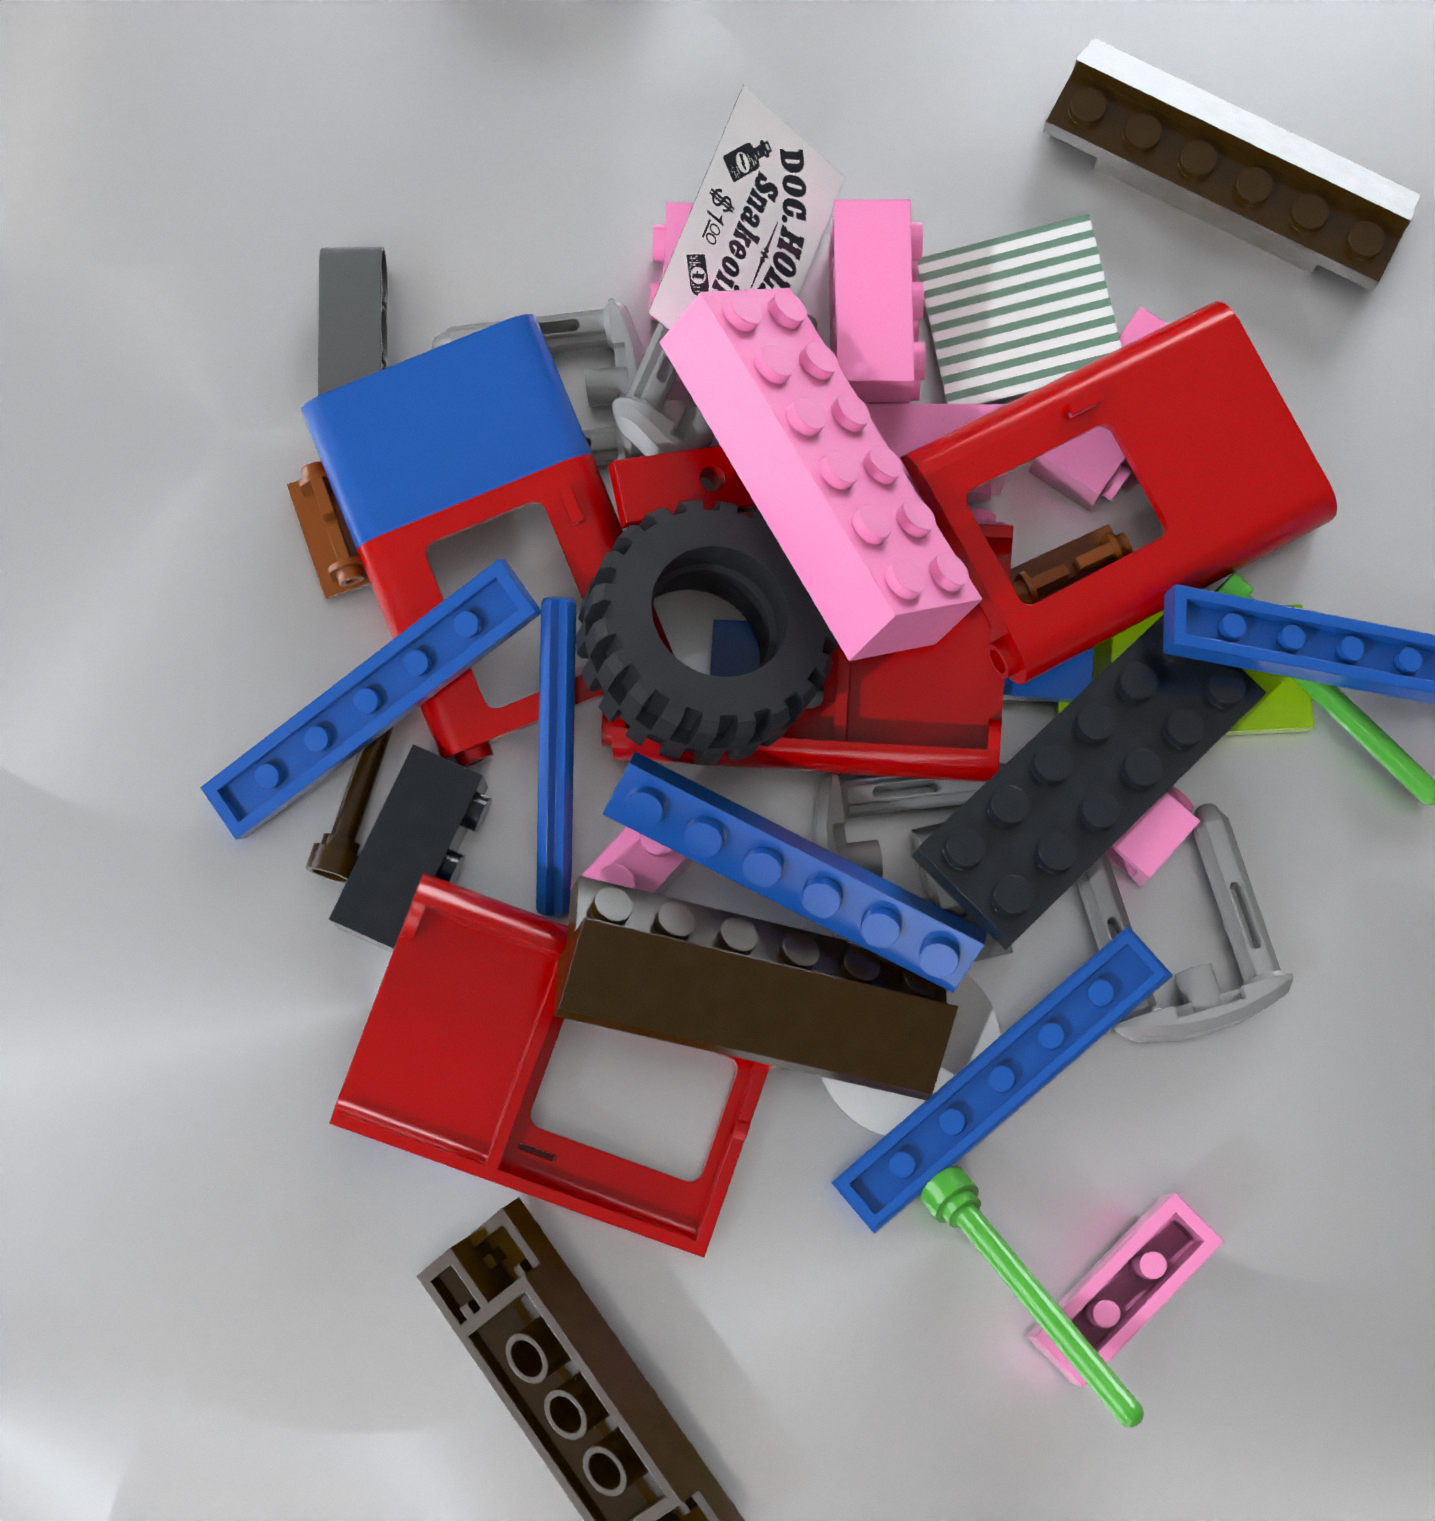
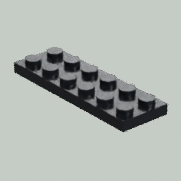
M1164 614L931 834L911 856L1005 950L1041 917L1267 693L1242 668L1163 653Z

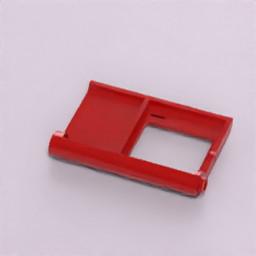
M1219 301L1210 303L900 457L924 503L934 514L936 525L954 554L966 566L970 580L983 599L979 603L992 625L990 643L986 647L987 657L992 668L1001 678L1007 679L1009 677L1017 684H1025L1164 610V594L1175 584L1204 589L1332 521L1337 514L1336 496L1320 464L1240 320L1230 307ZM1096 428H1106L1113 434L1162 523L1163 534L1161 538L1037 603L1025 604L1018 598L967 504V495L970 491Z

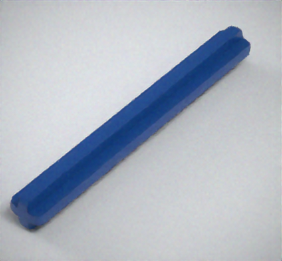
M569 597L543 598L541 602L536 910L538 914L547 916L569 914L571 893L577 605L575 600Z

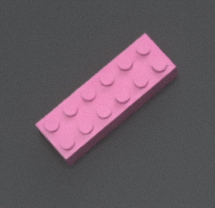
M791 288L700 292L659 343L849 661L936 644L983 599L970 580L966 566L954 554L936 525L934 514L922 502L905 475L900 459L889 449L870 418L869 409L857 397L842 373L835 354L825 345L808 318L807 310L802 301L794 295Z

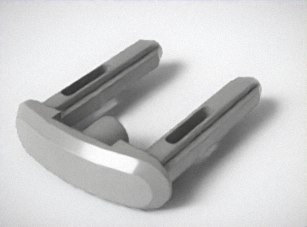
M613 298L609 299V303L604 309L536 317L551 354L609 346L614 350L615 367L585 370L589 407L612 405L616 398H625L644 357L643 348L630 312L625 305ZM501 321L450 327L434 338L432 349ZM617 425L582 430L597 466L610 465L613 460L645 456L622 434Z
M807 314L808 318L810 319V321L812 322L813 326L817 331L818 324L816 319L813 316ZM660 322L626 397L616 398L612 403V411L619 430L646 456L710 447L715 436L698 407L688 406L685 408L677 429L674 428L676 422L660 413L678 374L659 343L669 331ZM700 477V482L704 488L715 491L713 483L708 478Z
M999 762V770L1005 765L1004 763ZM830 773L820 783L818 789L812 842L882 877L883 863L878 840L847 843L844 827L847 818L961 805L973 796L986 782L887 776L842 780L837 773ZM933 786L937 791L876 798L873 795L874 792ZM929 897V898H923V899H925V900H927V901L933 903V900H932L930 897ZM833 932L836 938L850 941L840 936L839 934Z
M1203 804L1195 810L1194 816L1200 822L1193 829V834L1244 983L1239 989L1221 993L1211 963L1198 965L1176 973L1174 976L1184 1004L1176 1007L1161 1008L1157 1005L1153 993L1114 1027L1117 1033L1129 1041L1142 1043L1167 1042L1209 1035L1245 1021L1274 1004L1290 990L1294 978L1293 973H1286L1280 969L1229 818L1214 804ZM1105 852L1076 881L1099 950L1112 940L1107 924H1112L1115 927L1117 935L1127 926L1132 929L1108 855ZM1230 889L1235 890L1255 948L1249 945Z

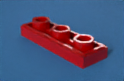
M721 446L613 460L608 467L621 529L628 528L630 525L640 526L646 514L661 507L669 509L671 515H673L679 502L699 500L703 502L704 510H712L717 501L737 504V512L758 509ZM700 477L708 478L713 483L715 491L704 488L700 482Z

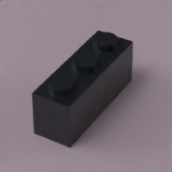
M413 744L329 920L337 928L389 952H393L423 872L453 884L455 883L465 859V855L458 853L468 829L475 833L478 832L491 806L492 798L485 795L488 785L484 776Z

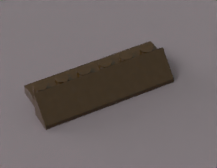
M1096 38L1089 43L1076 59L1074 69L1049 114L1043 132L1096 157L1097 160L1094 168L1311 274L1316 266L1319 265L1371 291H1374L1404 231L1410 224L1421 195Z
M580 875L571 888L567 946L558 958L554 1016L922 1100H928L933 1094L959 1007L947 1003L945 988L851 941Z
M519 1197L501 1208L473 1233L449 1248L416 1276L584 1521H745Z

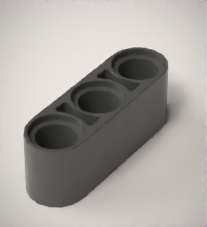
M384 247L321 248L318 396L387 368L388 274Z

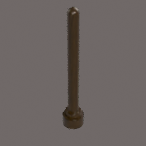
M394 726L358 753L331 833H324L321 843L313 844L306 865V870L346 884L359 857L358 852L361 845L355 841Z

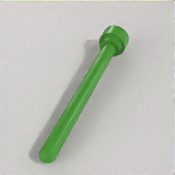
M1236 571L1214 591L1256 600L1250 595L1254 589ZM1292 678L1421 803L1435 805V779L1343 691L1334 685Z
M959 1166L949 1167L935 1175L926 1184L920 1197L921 1202L940 1223L947 1222L950 1227H960L1117 1421L1128 1428L1138 1426L1144 1417L1141 1404L979 1210L981 1201L977 1197L979 1189Z

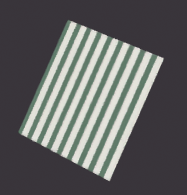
M1089 214L922 257L921 261H918L920 280L924 284V299L947 404H983L1031 392L1122 347Z

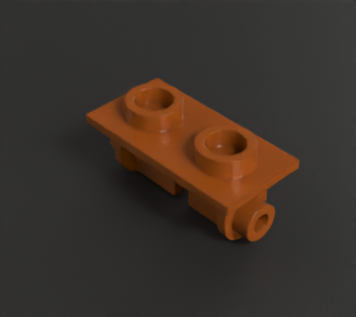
M318 461L305 465L301 468L303 478L287 484L325 599L327 600L371 585L322 462Z
M1107 524L1011 568L1010 583L1022 602L1034 604L1131 554L1133 550L1124 533L1114 535L1110 525Z

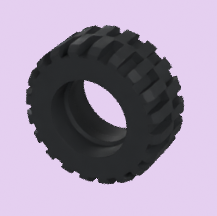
M699 500L679 502L673 515H671L669 509L661 507L646 514L640 526L630 525L616 539L611 551L606 553L582 602L578 620L582 625L576 635L577 655L582 659H588L581 674L588 691L595 692L601 690L604 697L598 708L610 722H614L620 717L630 726L625 734L626 737L640 746L648 738L661 745L659 750L660 756L678 761L684 751L694 753L696 764H716L725 751L729 759L737 761L752 756L759 745L769 747L784 735L791 724L797 721L817 695V691L827 680L834 664L830 656L837 648L838 642L762 514L754 510L751 517L738 514V505L734 503L717 501L712 510H704L703 502ZM677 590L704 591L726 600L742 613L755 633L760 654L758 669L741 676L718 677L704 674L688 667L678 660L660 639L652 617L651 604L653 600L663 594Z

